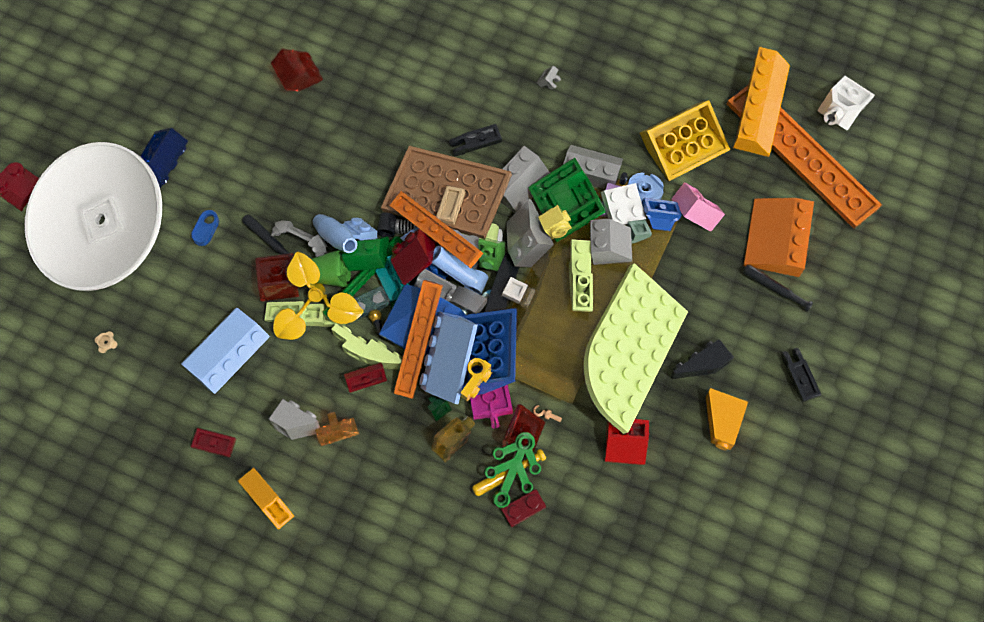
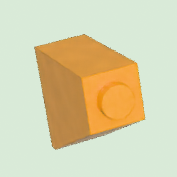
M710 388L706 395L711 443L721 450H731L735 444L748 402Z
M252 468L238 480L278 530L294 517L255 468Z

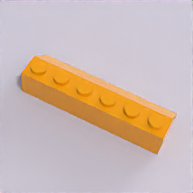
M759 47L733 147L767 157L770 156L790 68L786 60L775 50Z

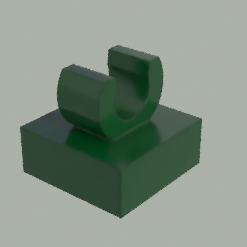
M435 395L428 398L431 403L427 407L435 421H438L452 411L447 400L438 399Z

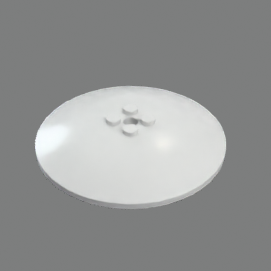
M96 142L81 145L56 159L37 181L26 209V242L30 255L39 270L53 282L79 291L107 288L129 276L149 254L161 225L162 197L156 176L139 155L114 143ZM105 216L104 222L99 224L101 217Z

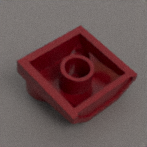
M18 162L10 163L0 173V197L22 212L23 208L28 204L31 193L39 178L25 169L22 164Z

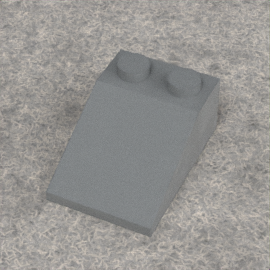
M530 199L507 221L508 253L514 265L518 267H532L554 245L549 235L544 231L538 218L539 214Z

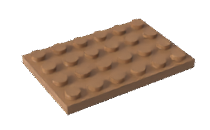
M409 146L381 209L383 212L402 216L389 206L400 191H402L436 217L446 186L465 189L466 193L455 225L445 224L461 233L475 235L483 239L488 234L512 174L511 171Z

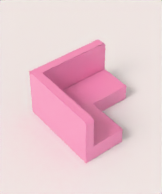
M685 182L672 197V201L678 203L680 211L685 218L709 231H712L725 215L718 205L705 199L698 189Z

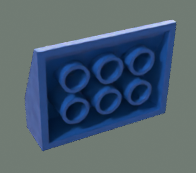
M516 308L461 315L478 325L469 362L474 358H480L491 364L492 375L487 382L482 381L478 387L480 391L477 395L488 393L515 382ZM475 365L471 370L477 374L482 372L483 368ZM468 367L462 390L471 379V377L468 374Z

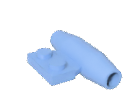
M318 214L313 219V225L318 234L331 246L346 253H352L356 250L357 241L355 239L368 240L377 238V230L361 218H352L351 221H344L343 224L323 214Z

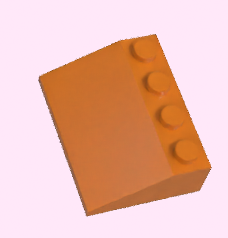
M799 198L754 199L743 266L749 264L757 269L800 277L806 264L814 201Z

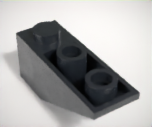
M720 339L714 343L710 341L703 347V351L700 353L696 351L690 355L686 363L680 362L673 368L674 371L671 378L678 379L716 374L730 364L734 356Z

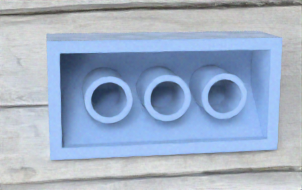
M236 307L181 365L207 390L215 394L270 336L255 321Z

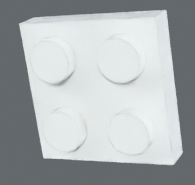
M636 183L601 192L608 219L623 225H627L628 221L646 219Z

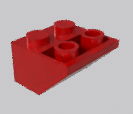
M635 419L629 432L624 434L607 421L605 462L645 465L649 440V420Z

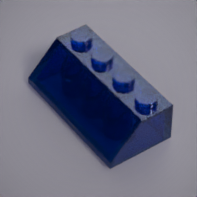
M172 128L155 131L140 155L152 169L160 188L168 181L170 171L177 166V160L186 151V144L188 143L186 138Z

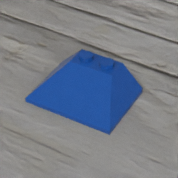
M407 284L401 290L379 333L380 336L403 349L406 348L421 290L419 287ZM440 297L435 317L438 316L439 312L458 316L465 315L459 307ZM433 322V326H432V330H431L430 337H431V335H434V331H435L434 322ZM428 341V345H427L425 357H426L427 354H429V351H430L429 341Z

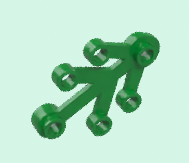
M528 432L518 434L514 443L502 448L495 447L492 450V456L497 460H501L506 454L516 451L514 458L496 466L488 465L484 469L485 476L490 479L508 470L501 489L493 495V502L500 508H504L510 503L508 492L516 473L521 482V490L524 493H530L533 490V484L529 481L522 464L524 454L529 462V472L534 475L541 472V465L537 463L532 450L535 446V439ZM523 439L528 440L526 445L521 444ZM497 450L502 451L499 457L495 456ZM533 465L538 466L536 471H532ZM489 469L494 470L492 475L487 474ZM529 483L530 488L528 490H524V485ZM499 495H504L502 501L497 500Z

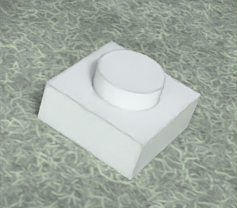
M510 277L502 296L519 304L528 285Z

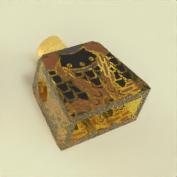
M468 416L463 421L457 417L434 436L432 450L446 463L468 441L471 433L470 429L475 426L474 421Z

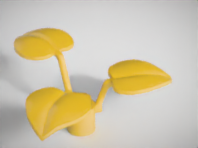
M297 251L288 266L287 277L297 287L307 285L310 288L308 300L297 314L290 308L281 310L274 319L273 330L276 337L280 339L293 340L300 338L306 330V323L299 316L311 301L319 302L324 299L326 306L330 307L327 313L329 319L337 324H347L355 321L363 314L364 310L351 295L343 292L333 295L329 303L325 294V287L317 283L320 279L318 266L307 255Z

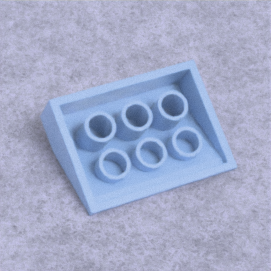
M439 312L438 316L435 317L434 335L430 337V351L424 361L426 368L424 374L422 373L420 377V385L425 392L454 404H459L460 392L462 391L478 325L462 316Z

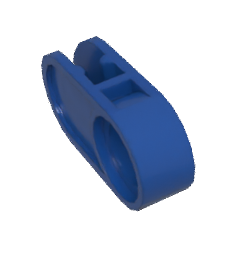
M206 210L200 215L191 234L192 239L198 246H205L211 241L219 225V218L216 212ZM208 216H213L215 219L212 223H205V219Z

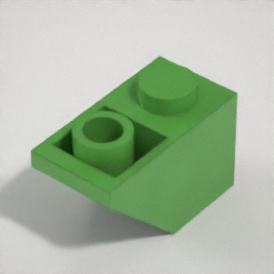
M489 238L479 239L478 247L483 253L479 258L480 267L498 271L505 256V242Z

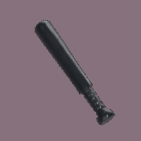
M250 214L243 217L242 222L274 251L286 258L288 262L292 261L293 255L274 236L272 237Z
M748 264L744 268L743 274L782 297L790 299L803 307V310L806 312L811 308L812 301H805L794 294L792 290L752 265Z

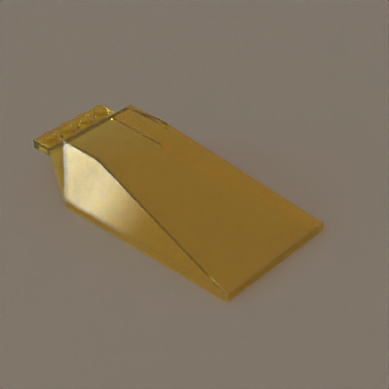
M594 188L602 201V191L597 188ZM645 214V220L652 235L632 244V262L594 265L591 254V274H593L592 312L572 311L569 282L571 240L591 241V222L559 242L551 239L554 245L532 266L524 282L528 287L520 303L514 302L512 309L516 308L515 379L572 404L579 388L586 383L584 356L587 344L627 269L635 263L652 279L677 222L674 223L671 231L656 230L652 228L650 220ZM599 216V217H597V218L594 219V220H598V219H608V218Z

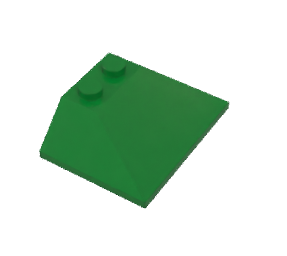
M573 158L528 187L542 214L557 205L562 211L566 210L571 218L569 223L572 228L563 237L554 238L556 242H559L606 212L605 206L576 158Z

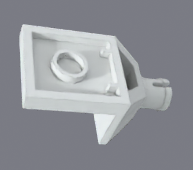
M844 76L830 90L817 111L824 115L826 123L831 120L829 125L838 124L848 130L858 114L875 95Z

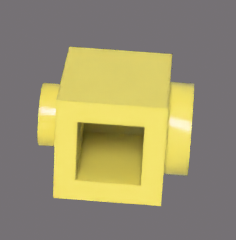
M558 205L538 217L544 231L551 239L563 237L572 228L569 220H571L566 210L562 211Z

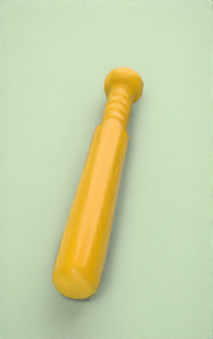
M541 449L537 450L535 454L536 461L546 460L544 452ZM528 459L522 461L524 469L529 465ZM508 470L497 474L492 479L486 478L473 485L472 490L474 494L481 496L502 484Z

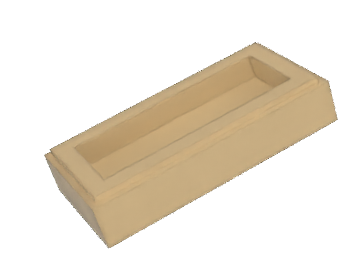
M446 186L436 215L443 223L455 225L466 193L465 189Z

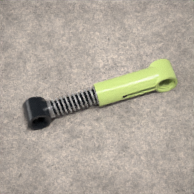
M381 213L378 218L377 234L382 237H393L396 233L399 234L400 232L401 234L403 232L406 234L416 226L408 220L402 221V219H397V216L392 213ZM492 223L486 238L498 241L499 226Z

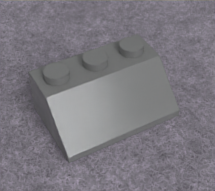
M570 145L563 165L576 158L593 186L606 189L607 183L616 185L623 161L622 158Z
M525 146L503 168V170L511 171L512 176L501 203L516 213L528 199L531 200L533 198L528 187L550 174L539 156Z

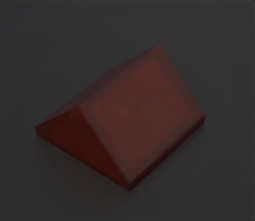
M518 404L503 439V447L514 443L518 434L528 432L535 439V446L532 449L534 453L546 422L523 405ZM523 439L521 444L526 445L528 440Z

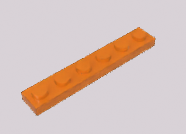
M400 191L389 205L469 268H472L483 255L478 248L404 192Z
M423 280L394 394L411 399L414 398L443 288L442 284Z

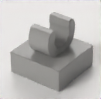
M554 65L545 69L537 84L540 87L547 85L549 89L556 88L553 80L556 83L561 80L556 75L558 69Z

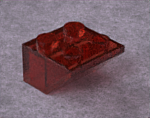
M281 49L271 62L285 90L299 92L323 80L319 69L308 52Z

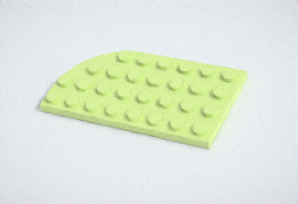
M635 263L627 269L587 344L584 356V376L590 397L599 412L623 434L629 432L688 313L686 309Z

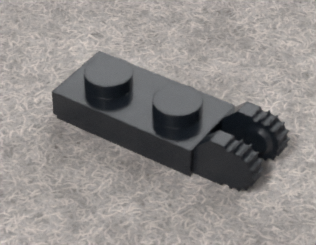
M493 124L463 133L461 136L450 139L449 143L453 147L461 145L463 142L465 143V145L453 150L454 156H459L467 151L471 152L501 143L502 137L497 125Z
M798 348L792 350L796 363L792 362L788 352H782V360L785 366H787L786 369L801 402L820 397L821 392Z

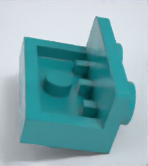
M388 256L385 268L376 269L375 273L389 302H393L398 298L404 284L401 282L391 262V256Z

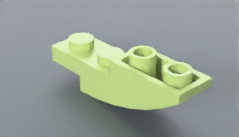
M572 239L570 243L569 284L572 311H593L591 241Z
M335 324L331 329L333 336L344 343L342 345L344 353L371 366L382 363L385 369H400L402 356L395 351L392 353L387 350V346L381 341L376 342L371 339L367 344L362 337L352 335L351 330L344 325L341 327Z

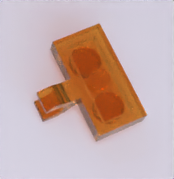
M335 412L327 414L330 425H325L315 430L321 446L359 434L354 418L338 422Z

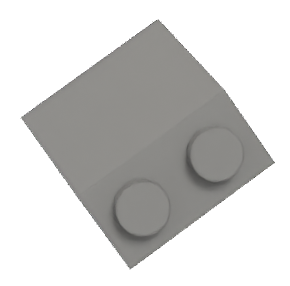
M612 219L591 220V254L593 264L632 262L631 228Z

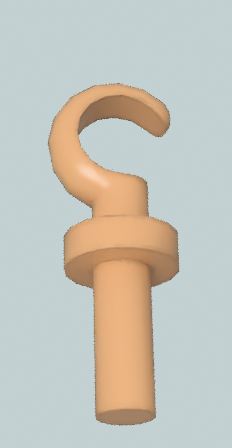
M536 405L534 407V415L538 417L545 415V419L552 418L561 422L562 418L552 414L551 410H543L538 414L536 409L540 406Z

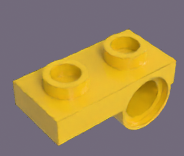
M474 358L468 363V374L471 379L460 392L461 397L467 402L470 398L474 399L480 391L478 387L482 381L487 382L492 375L491 364L480 358ZM475 365L483 368L482 372L477 374L473 373L471 369Z

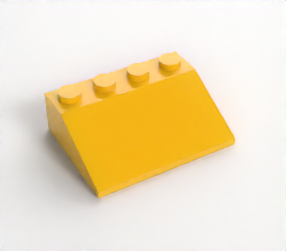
M709 100L699 102L640 132L646 149L668 181L730 150Z

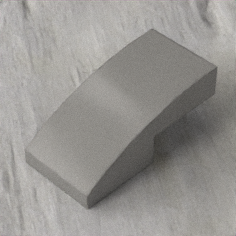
M458 286L453 292L452 298L449 301L461 310L465 309L471 314L479 313L488 302L485 297L461 286Z

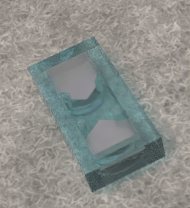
M383 286L354 298L364 310L358 319L367 316L374 309L380 310L391 305Z

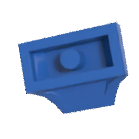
M643 198L641 202L653 229L671 231L674 223L682 216L678 203L675 201Z

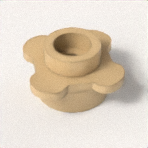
M112 332L101 333L95 338V343L99 346L98 350L100 353H106L107 350L117 347V342L114 341V334Z

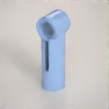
M442 246L435 247L432 264L463 284L464 288L481 295L488 280V275L480 270L469 268Z

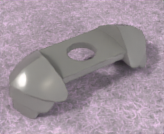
M290 221L275 222V226L272 228V237L290 232L309 241L308 245L312 247L316 257L326 253V247L328 246L321 236H313L293 227Z

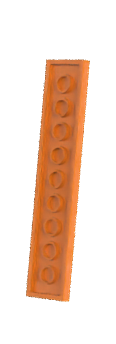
M748 86L727 102V105L740 118ZM780 108L772 149L855 229L876 212L882 204L792 117Z

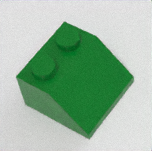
M377 237L368 240L355 239L357 241L356 250L352 253L342 252V259L348 271L385 268L389 237Z

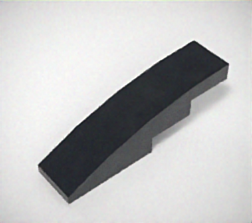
M505 252L485 312L506 310L510 299L502 296V293L510 277L517 279L520 267L514 265L509 253Z

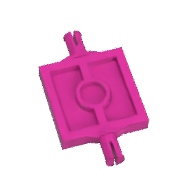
M508 385L485 394L476 395L474 399L470 398L473 419L490 418L491 428L495 429V424L496 428L500 427L499 416L513 414Z

